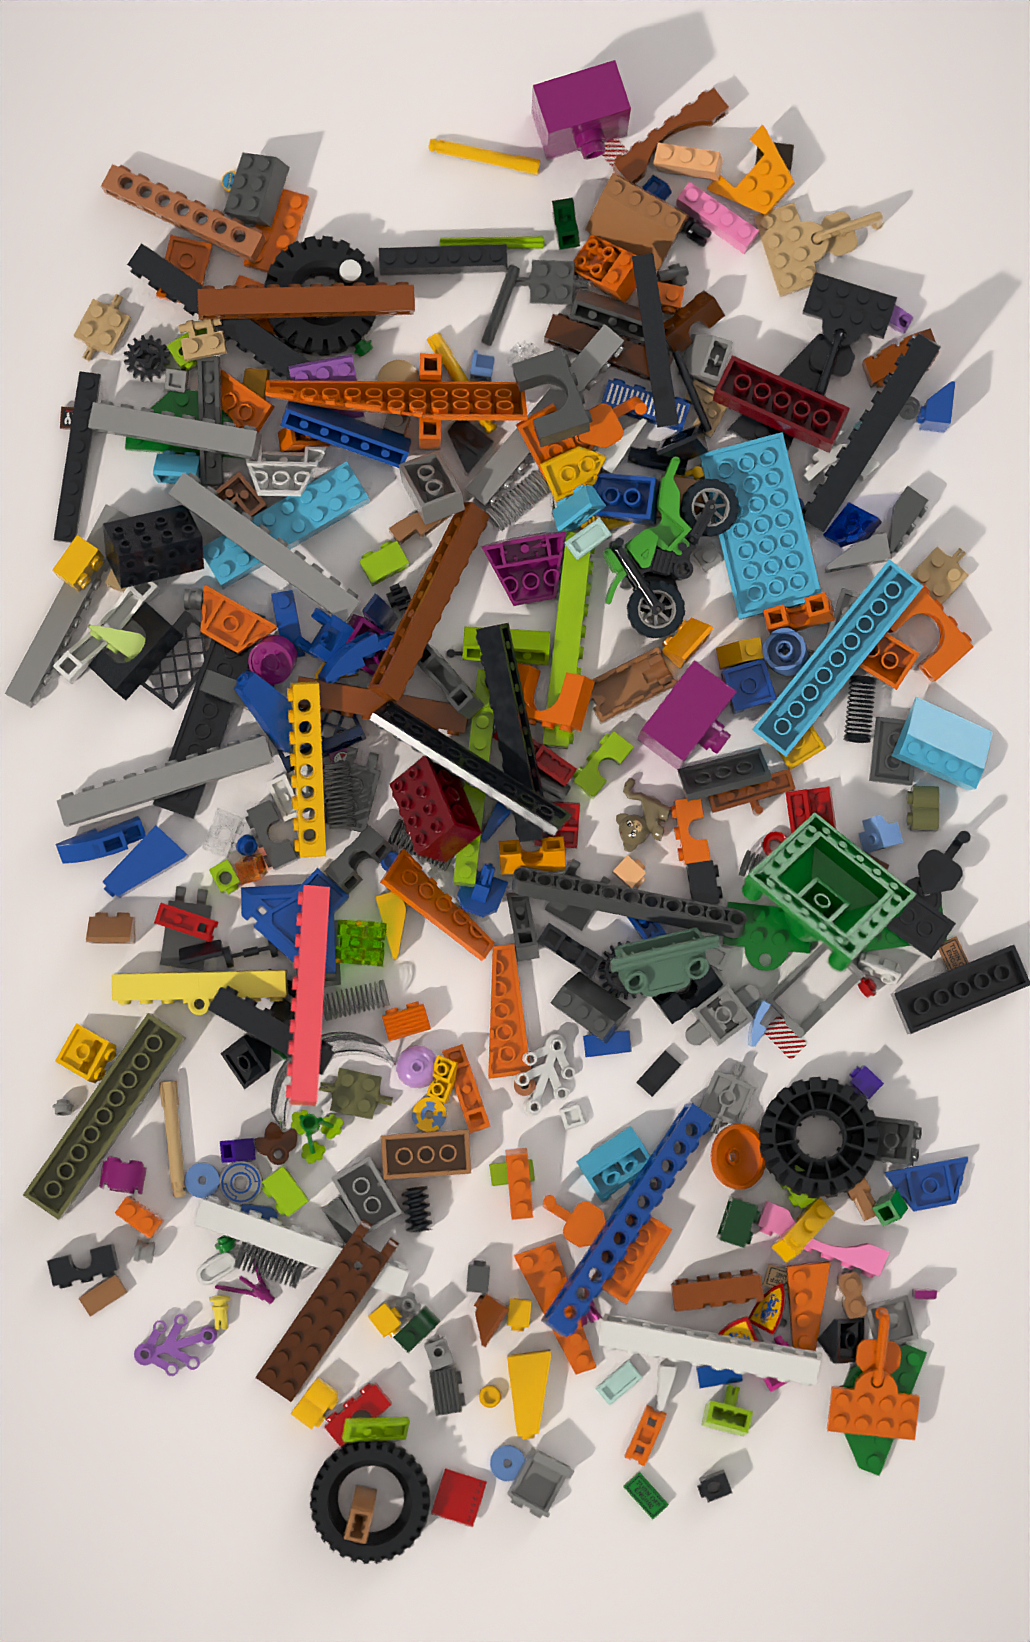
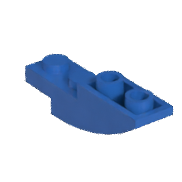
M367 631L355 637L328 660L318 674L319 680L334 683L339 681L340 677L345 674L352 675L359 672V668L365 666L363 659L375 656V652L379 650L385 651L395 632L388 631L377 636L376 633Z
M136 816L101 831H97L94 828L55 845L63 864L95 860L129 849L128 844L143 839L146 834L139 816Z

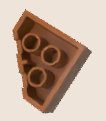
M931 328L920 331L921 334L936 342ZM912 335L903 338L904 340L899 343V346L892 344L884 348L876 355V358L869 356L863 360L862 367L870 388L876 386L878 389L886 386L883 384L884 379L889 372L893 374L897 366L894 363L901 353L905 355L909 347L906 344ZM938 351V353L936 354V356L934 357L933 361L931 362V364L929 365L928 368H930V367L932 366V363L935 361L937 355L939 354V351Z

